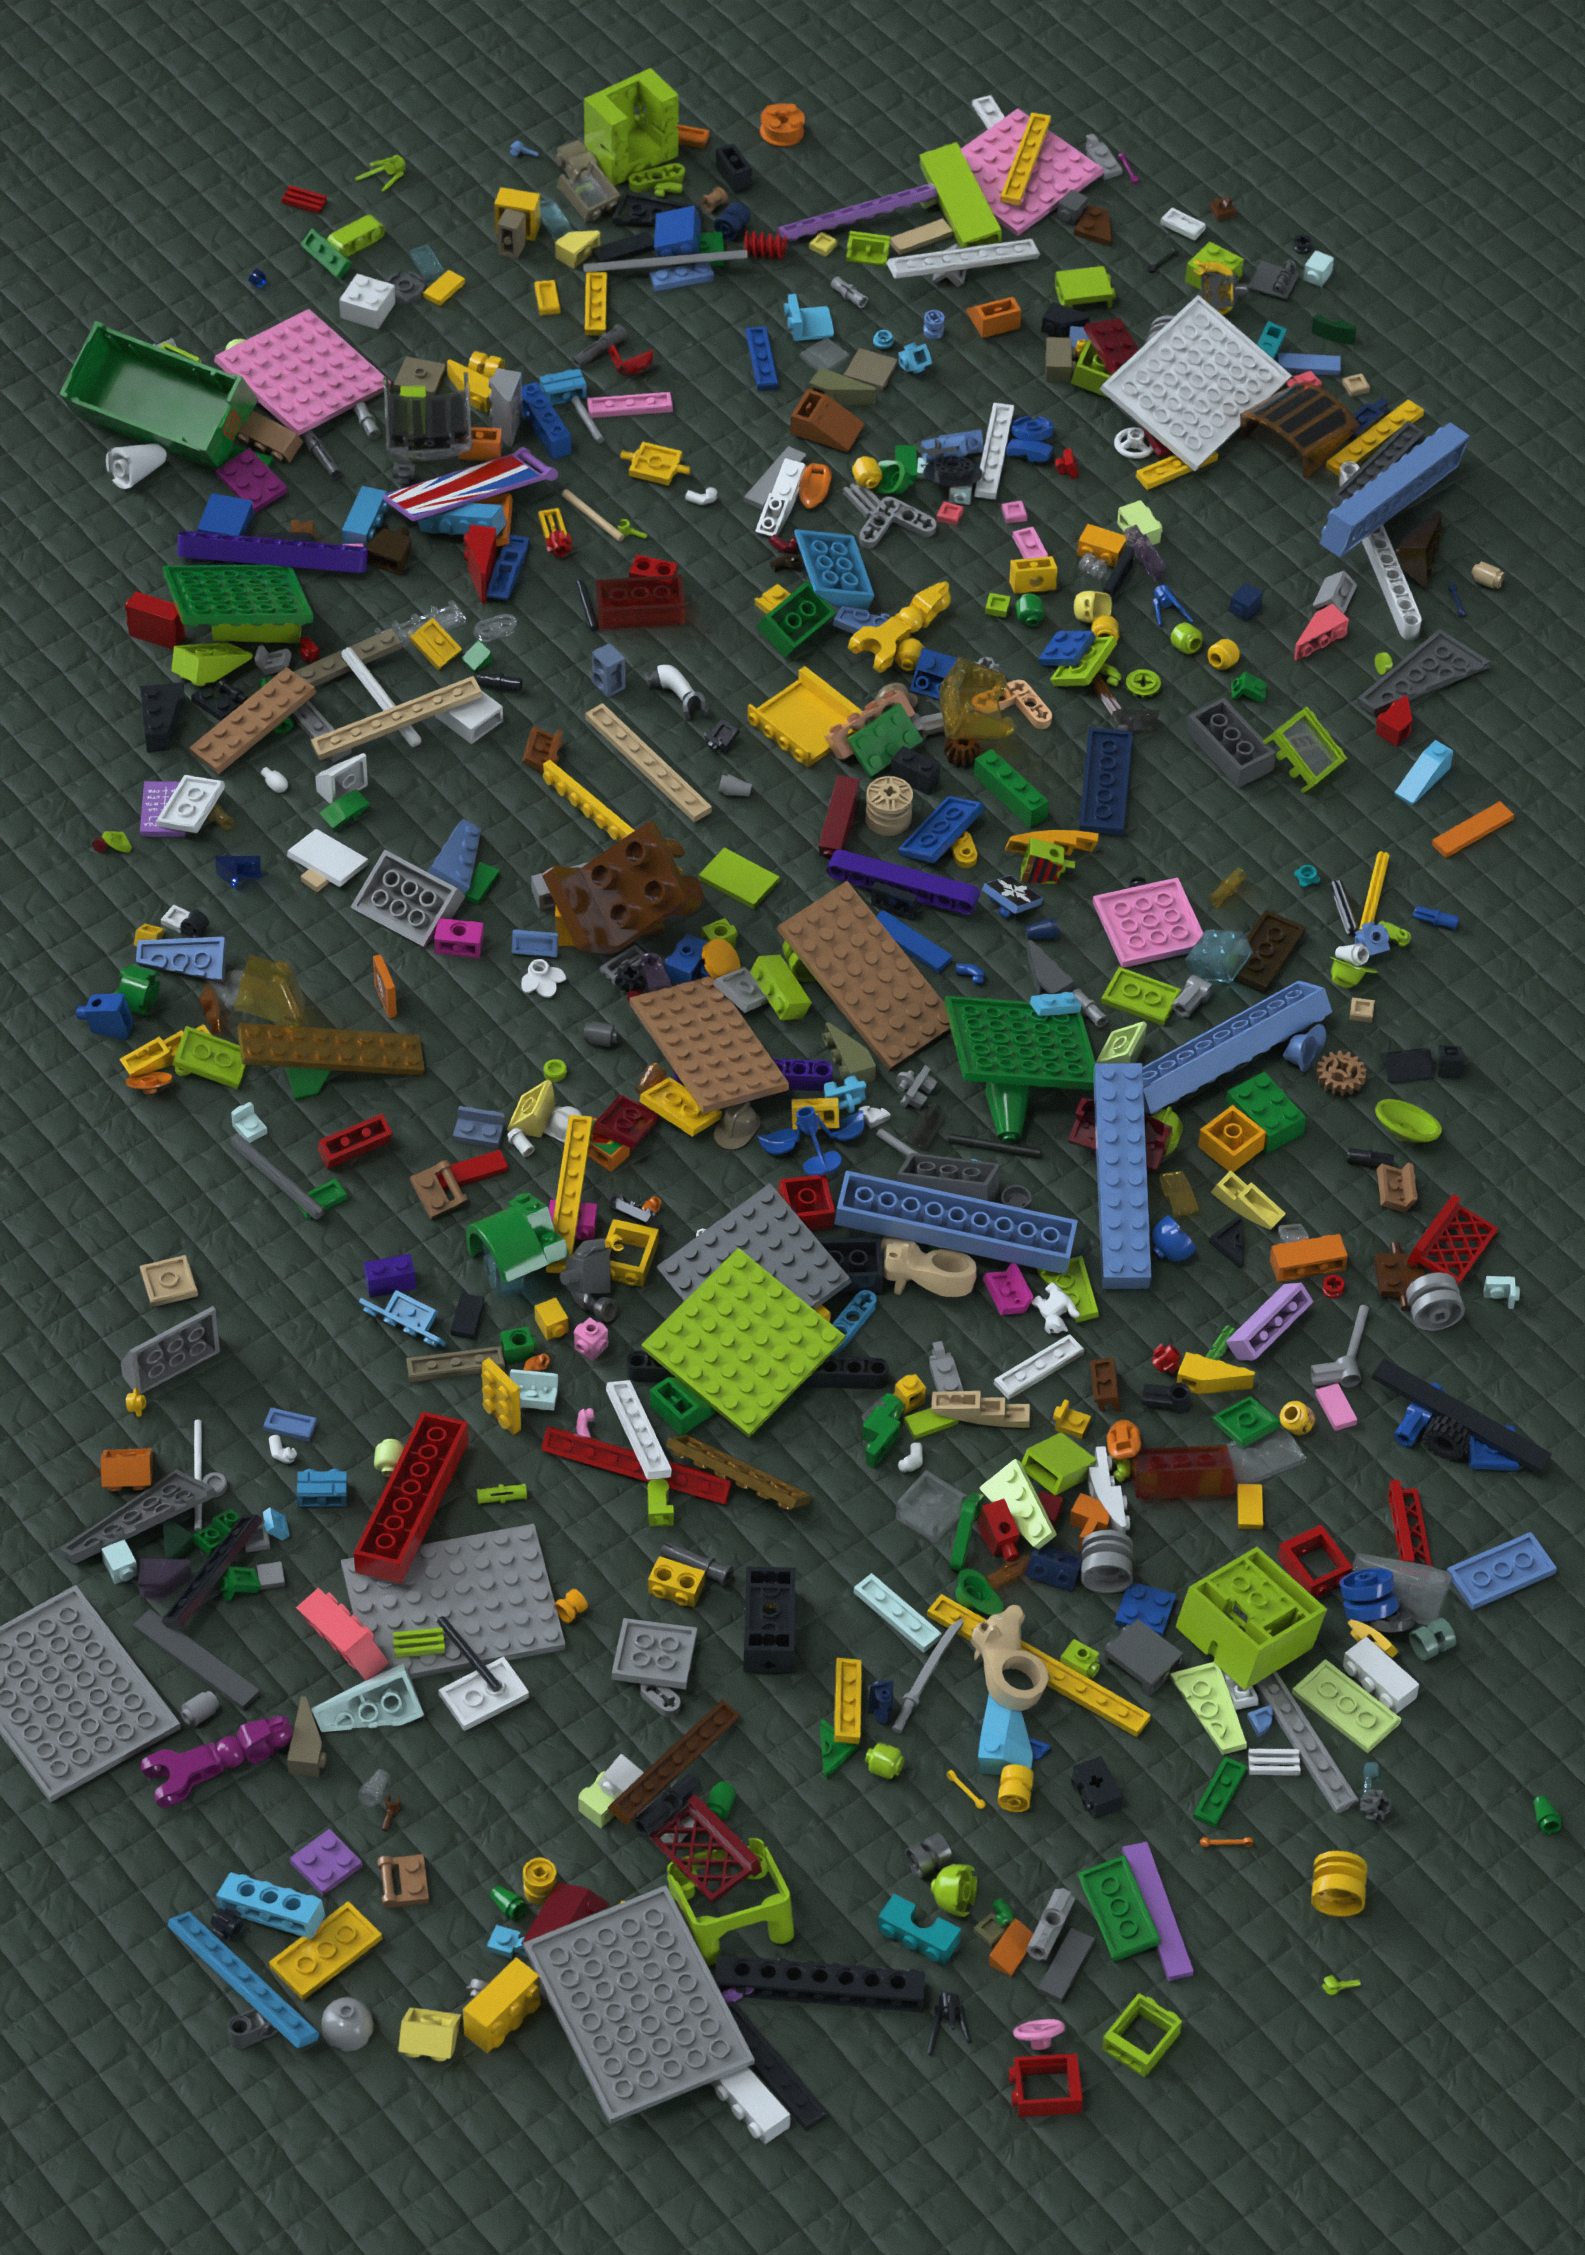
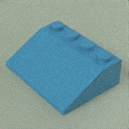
M795 529L794 534L814 593L838 608L845 606L868 610L875 595L854 536Z

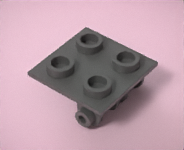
M1292 260L1286 261L1283 267L1261 261L1249 284V289L1287 299L1300 272L1295 271V263Z

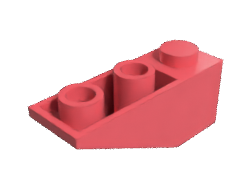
M1333 604L1316 612L1296 643L1294 659L1297 661L1320 648L1326 647L1329 643L1343 638L1347 634L1349 619Z

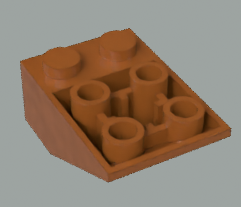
M807 389L791 414L790 434L849 452L865 423L828 395Z

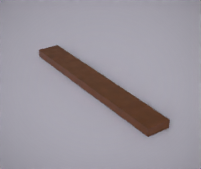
M722 1699L609 1805L608 1809L622 1823L628 1825L741 1716Z

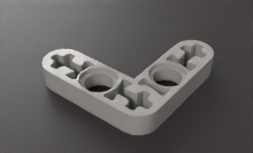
M885 497L861 529L859 543L867 549L875 547L892 522L922 537H931L936 531V521L931 516L894 497ZM893 506V508H890V509L888 510L887 515H886V514H885L886 507ZM904 514H911L914 518L907 521L902 516ZM876 519H881L885 522V524L882 526H877L873 523V521ZM871 530H872V531H873V536H872V538H869L868 540L865 539V537H869V535L871 534Z

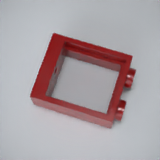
M1322 1525L1280 1543L1278 1559L1291 1577L1314 1598L1324 1597L1329 1591L1340 1588L1339 1581L1344 1576L1353 1572L1352 1565ZM1322 1547L1337 1569L1313 1580L1298 1558Z
M1077 2054L1014 2057L1013 2068H1009V2083L1015 2086V2091H1011L1012 2107H1017L1018 2117L1081 2113L1082 2092ZM1066 2073L1068 2098L1024 2100L1023 2075Z

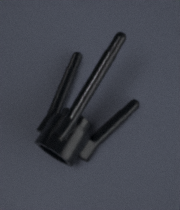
M953 1992L941 1994L939 1996V2005L935 2006V2017L929 2041L928 2055L933 2053L940 2016L949 2020L951 2030H955V2019L959 2017L966 2042L971 2043L959 1995Z

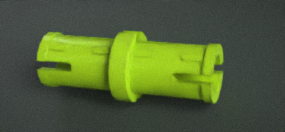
M498 1484V1487L477 1489L478 1504L492 1502L505 1504V1501L527 1499L526 1484L512 1486ZM513 1492V1494L491 1496V1494Z

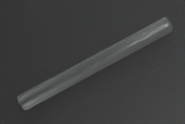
M239 1134L231 1138V1145L314 1219H319L324 1215V1208L246 1139Z

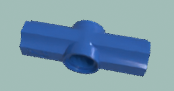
M1434 1382L1433 1384H1431V1385H1433L1434 1387H1436V1388L1440 1389L1441 1391L1445 1392V1391L1443 1390V1388H1442L1441 1385H1439V1384H1437V1383H1435V1382ZM1411 1402L1405 1413L1404 1420L1394 1434V1438L1401 1446L1412 1447L1421 1432L1427 1429L1435 1415Z

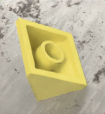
M549 1079L521 1096L507 1130L509 1132L514 1128H519L525 1132V1135L542 1137L556 1104L552 1082Z

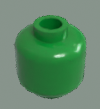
M1027 593L1017 600L1015 608L1018 621L1021 624L1032 627L1044 619V605L1039 596Z

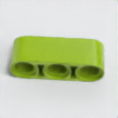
M366 215L333 232L327 240L345 257H348L380 240L384 236L386 229L372 215Z

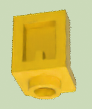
M1064 1399L1061 1407L1057 1406L1053 1414V1420H1056L1055 1431L1082 1440L1091 1422V1416L1069 1409V1401Z

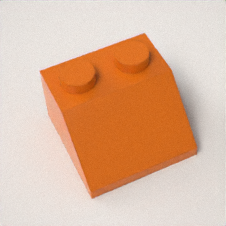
M152 1448L103 1450L100 1458L102 1487H107L108 1491L122 1490L124 1486H132L133 1490L147 1489V1486L152 1483Z

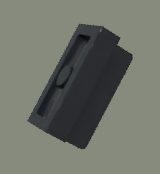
M1428 1048L1381 1053V1062L1386 1064L1388 1082L1433 1076L1431 1050Z

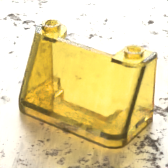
M958 657L943 680L939 690L946 737L954 740L1003 739L1012 734L1014 730L1013 720L1008 716L1002 720L999 699L1005 695L1008 688L1005 674Z

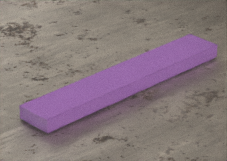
M1148 1842L1123 1847V1855H1125L1161 1939L1162 1944L1157 1945L1156 1948L1167 1980L1172 1981L1193 1976L1192 1965Z

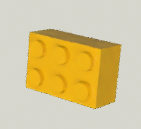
M516 1957L463 2009L464 2036L487 2054L494 2047H499L503 2043L505 2036L511 2030H516L529 2012L533 2013L539 2007V1975Z

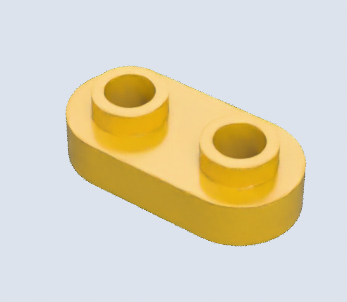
M964 831L950 846L954 861L959 867L971 868L977 863V851L970 833Z

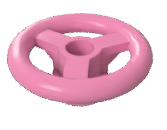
M1054 2019L1036 2020L1019 2025L1014 2029L1013 2035L1019 2040L1030 2041L1032 2049H1046L1052 2046L1051 2037L1061 2034L1065 2029V2025L1062 2021Z

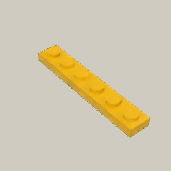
M1031 112L1000 195V202L1020 206L1051 123V116Z
M1409 399L1326 461V468L1340 476V468L1343 463L1354 462L1358 465L1374 454L1407 421L1413 424L1424 414V409Z

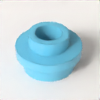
M880 330L874 336L873 343L880 349H887L893 346L894 337L891 332Z

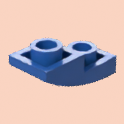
M1011 439L1005 448L1007 456L1015 455V457H1022L1027 454L1029 462L1036 461L1037 463L1046 462L1054 452V447L1048 444L1022 439Z

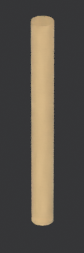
M568 489L563 491L562 496L617 541H623L625 538L624 534Z

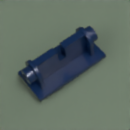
M894 1680L878 1681L869 1685L868 1714L874 1713L877 1722L880 1724L888 1723L891 1718L889 1710L893 1708Z

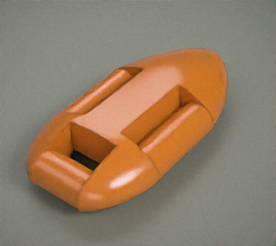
M812 463L804 470L799 485V498L806 508L810 509L819 505L828 494L832 472L827 465Z
M1122 1419L1114 1423L1109 1429L1106 1439L1108 1452L1111 1457L1122 1460L1134 1457L1139 1453L1141 1449L1140 1430L1134 1423Z

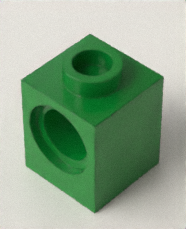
M528 1326L500 1332V1345L502 1346L506 1365L527 1361L529 1358L534 1357V1349L538 1348L535 1335L530 1334Z

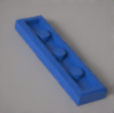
M766 326L746 328V338L757 391L778 389V380Z
M883 910L876 916L904 952L937 974L952 961L953 956L886 911Z

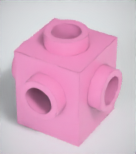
M589 1317L584 1323H580L575 1328L574 1349L591 1361H594L608 1347V1329L601 1322H596Z

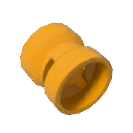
M572 1589L566 1594L564 1599H559L555 1602L553 1607L556 1608L558 1617L562 1621L570 1623L575 1619L577 1613H582L588 1608V1603L578 1590Z

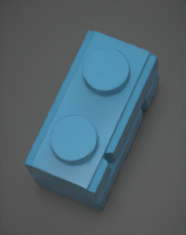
M580 369L566 370L565 372L539 377V387L551 405L571 402L574 397H579L580 400L587 398L586 382Z
M307 1469L304 1472H298V1507H347V1471L331 1469L326 1472H317L314 1469Z

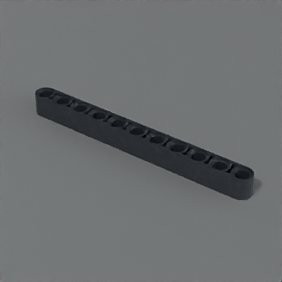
M633 1351L627 1356V1377L634 1382L660 1383L668 1377L676 1378L645 1351ZM829 1356L799 1387L882 1389L888 1384L889 1364L883 1358Z

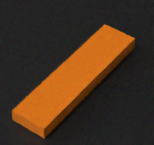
M1499 801L1432 839V846L1447 858L1514 820V814Z

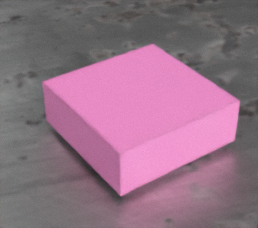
M1022 501L1001 504L1006 524L1027 521V513Z

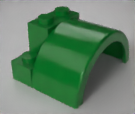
M530 1193L517 1195L515 1199L508 1201L509 1208L471 1223L466 1229L469 1255L474 1257L476 1253L488 1248L497 1265L501 1279L505 1283L569 1256L565 1239L554 1230L548 1206Z

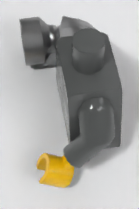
M618 1234L611 1235L608 1240L600 1238L584 1241L574 1254L567 1257L566 1270L560 1273L561 1283L567 1285V1289L571 1291L575 1302L584 1310L585 1308L590 1311L593 1310L598 1320L606 1322L612 1321L617 1315L616 1301L606 1297H602L597 1301L590 1293L610 1292V1248L606 1247H612L615 1251L624 1249L622 1244L614 1245L615 1241L623 1239Z

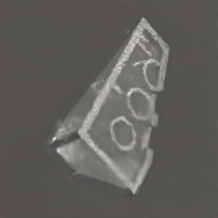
M1362 1553L1356 1554L1352 1565L1353 1572L1368 1568H1384L1392 1571L1395 1584L1393 1591L1397 1594L1398 1605L1410 1608L1414 1612L1415 1622L1427 1626L1429 1622L1439 1618L1451 1586L1452 1573L1429 1565Z

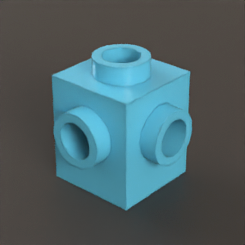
M916 342L904 346L905 350L898 353L900 366L905 372L913 371V374L924 371L925 366L932 364L926 344L916 345Z

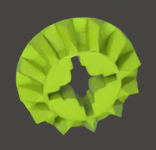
M1139 669L1127 676L1126 685L1127 690L1132 692L1134 696L1141 695L1143 698L1145 695L1152 697L1153 693H1158L1161 681L1156 673L1150 670ZM1142 680H1144L1145 687H1141Z

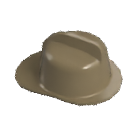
M749 1101L728 1107L724 1117L716 1126L714 1139L722 1148L728 1150L739 1149L745 1146L758 1130L761 1124L760 1117L750 1106Z

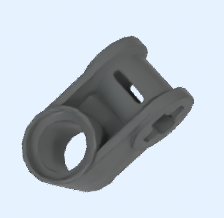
M255 2008L232 2017L228 2022V2041L236 2049L246 2048L258 2041L270 2038L278 2032Z

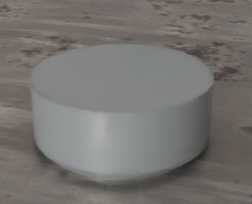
M209 1473L203 1478V1483L215 1489L216 1497L226 1492L227 1480L221 1473Z

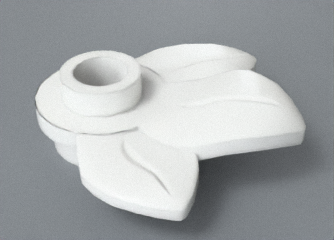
M537 959L529 965L528 973L523 976L521 985L525 993L536 990L542 997L550 998L556 993V983L566 981V976L561 969L550 967L546 961Z

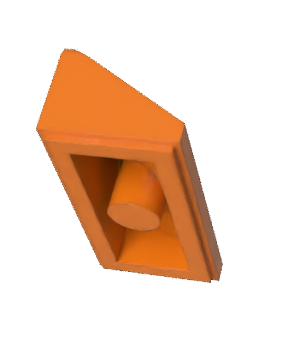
M1016 1918L1012 1921L989 1956V1966L1010 1977L1027 1954L1026 1949L1033 1936V1933Z

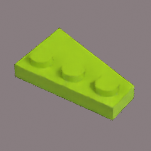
M1082 1256L1070 1258L1066 1274L1036 1268L1037 1273L1047 1286L1053 1282L1057 1284L1063 1293L1071 1298L1076 1310L1080 1312L1078 1318L1072 1317L1076 1323L1099 1317Z

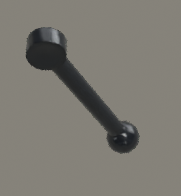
M1172 248L1171 252L1157 263L1149 265L1147 272L1154 273L1155 269L1171 256H1176L1179 252L1178 249Z

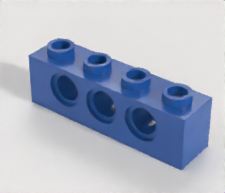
M537 382L522 386V414L551 459L554 460L571 454V435Z

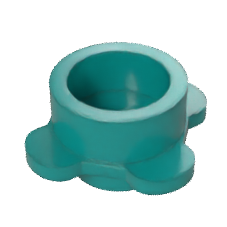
M1303 865L1294 872V876L1298 878L1299 885L1302 887L1320 882V877L1316 875V869L1311 865Z

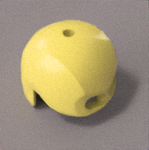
M1084 591L1076 595L1074 613L1079 621L1093 623L1101 615H1111L1112 600L1108 594Z

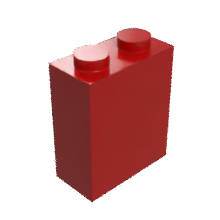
M135 591L131 599L129 598L126 601V625L128 626L129 636L174 650V646L181 644L185 638V625L182 624L174 603Z

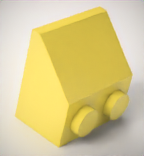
M409 2008L401 2022L398 2052H404L408 2057L431 2056V2059L436 2061L450 2059L456 2045L461 2014Z

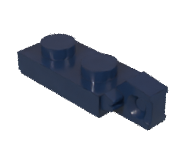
M1381 397L1373 405L1366 403L1342 424L1341 432L1353 439H1357L1384 418L1388 410V400Z

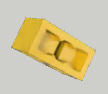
M660 1556L648 1578V1593L657 1598H665L681 1606L687 1605L693 1608L705 1586V1571Z

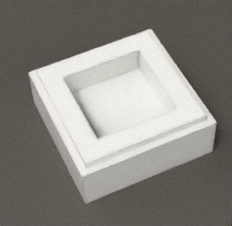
M173 905L161 919V925L181 933L183 930L180 924L184 919L188 918L190 912Z

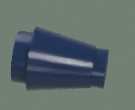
M1047 918L1030 926H1025L1028 940H1054V937H1059L1056 919Z

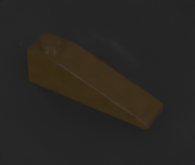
M1441 511L1435 512L1405 536L1396 550L1397 559H1400V567L1423 587H1427L1431 579L1432 569H1429L1431 563H1435L1436 548L1439 547L1441 539Z

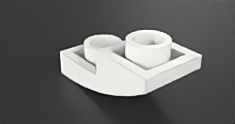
M1222 1670L1235 1710L1258 1705V1697L1252 1686L1244 1690Z

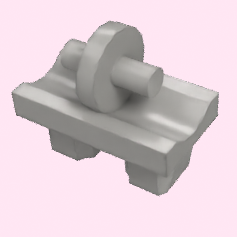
M925 1065L916 1079L913 1077L914 1072L911 1070L907 1073L900 1072L896 1078L899 1084L898 1089L900 1091L908 1089L899 1103L903 1108L909 1103L913 1107L920 1109L924 1104L927 1096L919 1092L918 1088L930 1094L937 1083L934 1078L928 1075L929 1067Z

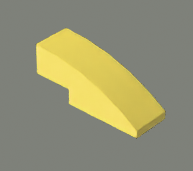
M1231 1170L1211 1191L1221 1202L1238 1214L1270 1230L1286 1214L1252 1182L1247 1186Z

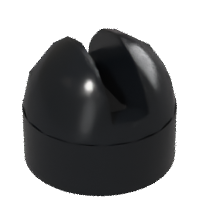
M1135 876L1130 880L1129 888L1146 885L1147 882L1143 877Z

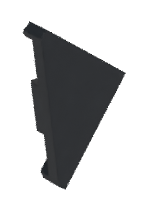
M1241 1215L1209 1237V1243L1239 1268L1243 1264V1217Z

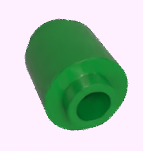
M718 1782L711 1789L705 1805L720 1820L726 1819L736 1798L735 1788L727 1782Z

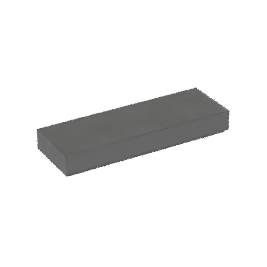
M1071 1928L1038 1988V1993L1062 2003L1094 1944V1938Z

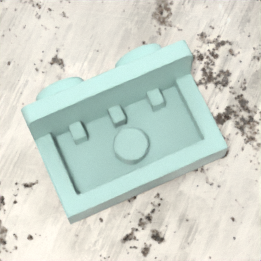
M514 1369L510 1371V1378L520 1387V1408L554 1410L558 1394V1374Z

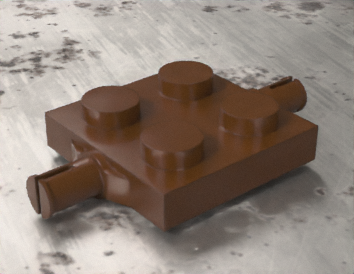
M1394 1241L1390 1243L1391 1254L1375 1253L1373 1259L1380 1297L1399 1299L1401 1310L1409 1311L1411 1308L1408 1304L1406 1291L1413 1281L1425 1275L1424 1266L1419 1262L1415 1267L1407 1263L1410 1254L1401 1253L1400 1243L1397 1241L1395 1244Z

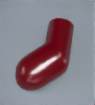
M773 535L769 539V543L782 553L797 552L800 549L796 537H792L790 542L783 541L777 535Z

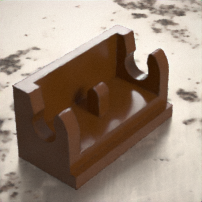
M1114 1357L1091 1360L1094 1402H1097L1101 1412H1105V1405H1112L1115 1412L1122 1411L1118 1371Z

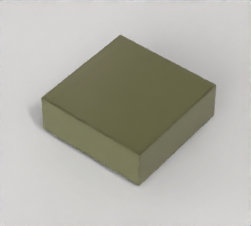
M992 1912L978 1923L973 1930L991 1948L1000 1941L1008 1929L1007 1925L1000 1927L997 1924L996 1915Z

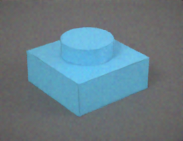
M268 1508L263 1512L264 1528L268 1534L282 1541L290 1536L285 1515L272 1508Z

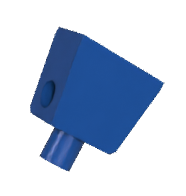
M93 994L90 996L87 1006H78L76 1010L77 1019L87 1020L91 1032L95 1034L127 1040L134 1025L124 994Z

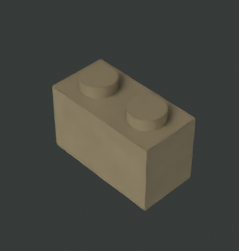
M507 208L497 223L498 255L518 259L526 245L525 213Z
M1046 337V381L1071 382V374H1074L1076 361H1072V359H1075V347H1071V338Z

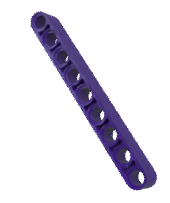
M191 531L178 533L177 555L181 557L358 573L367 571V548L361 546Z

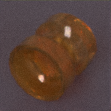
M292 519L290 533H309L314 536V521L307 520L306 522H301L298 519Z

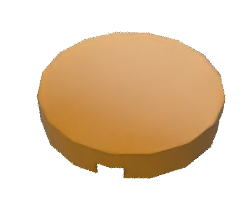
M720 938L712 939L703 946L702 959L705 958V969L712 978L716 979L741 968L736 950L726 940Z

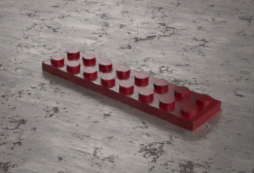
M1121 318L1087 323L1084 327V331L1111 376L1139 351ZM1140 425L1158 457L1174 454Z

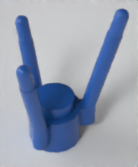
M1160 585L1154 590L1155 599L1152 600V603L1155 606L1159 626H1162L1160 605L1169 607L1174 604L1190 623H1193V619L1177 601L1167 585Z

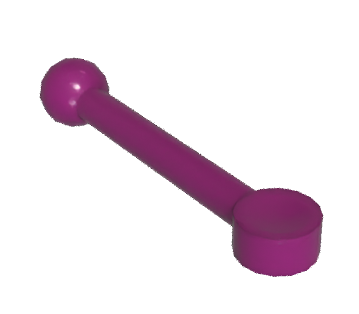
M1120 153L1118 158L1123 161L1131 176V183L1137 184L1139 178L1132 172L1126 160V154Z

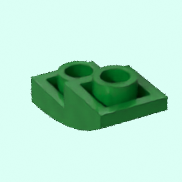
M355 789L334 801L319 814L336 831L351 817L355 820L371 805Z
M231 1508L215 1516L212 1525L195 1533L192 1542L205 1553L211 1555L241 1516Z

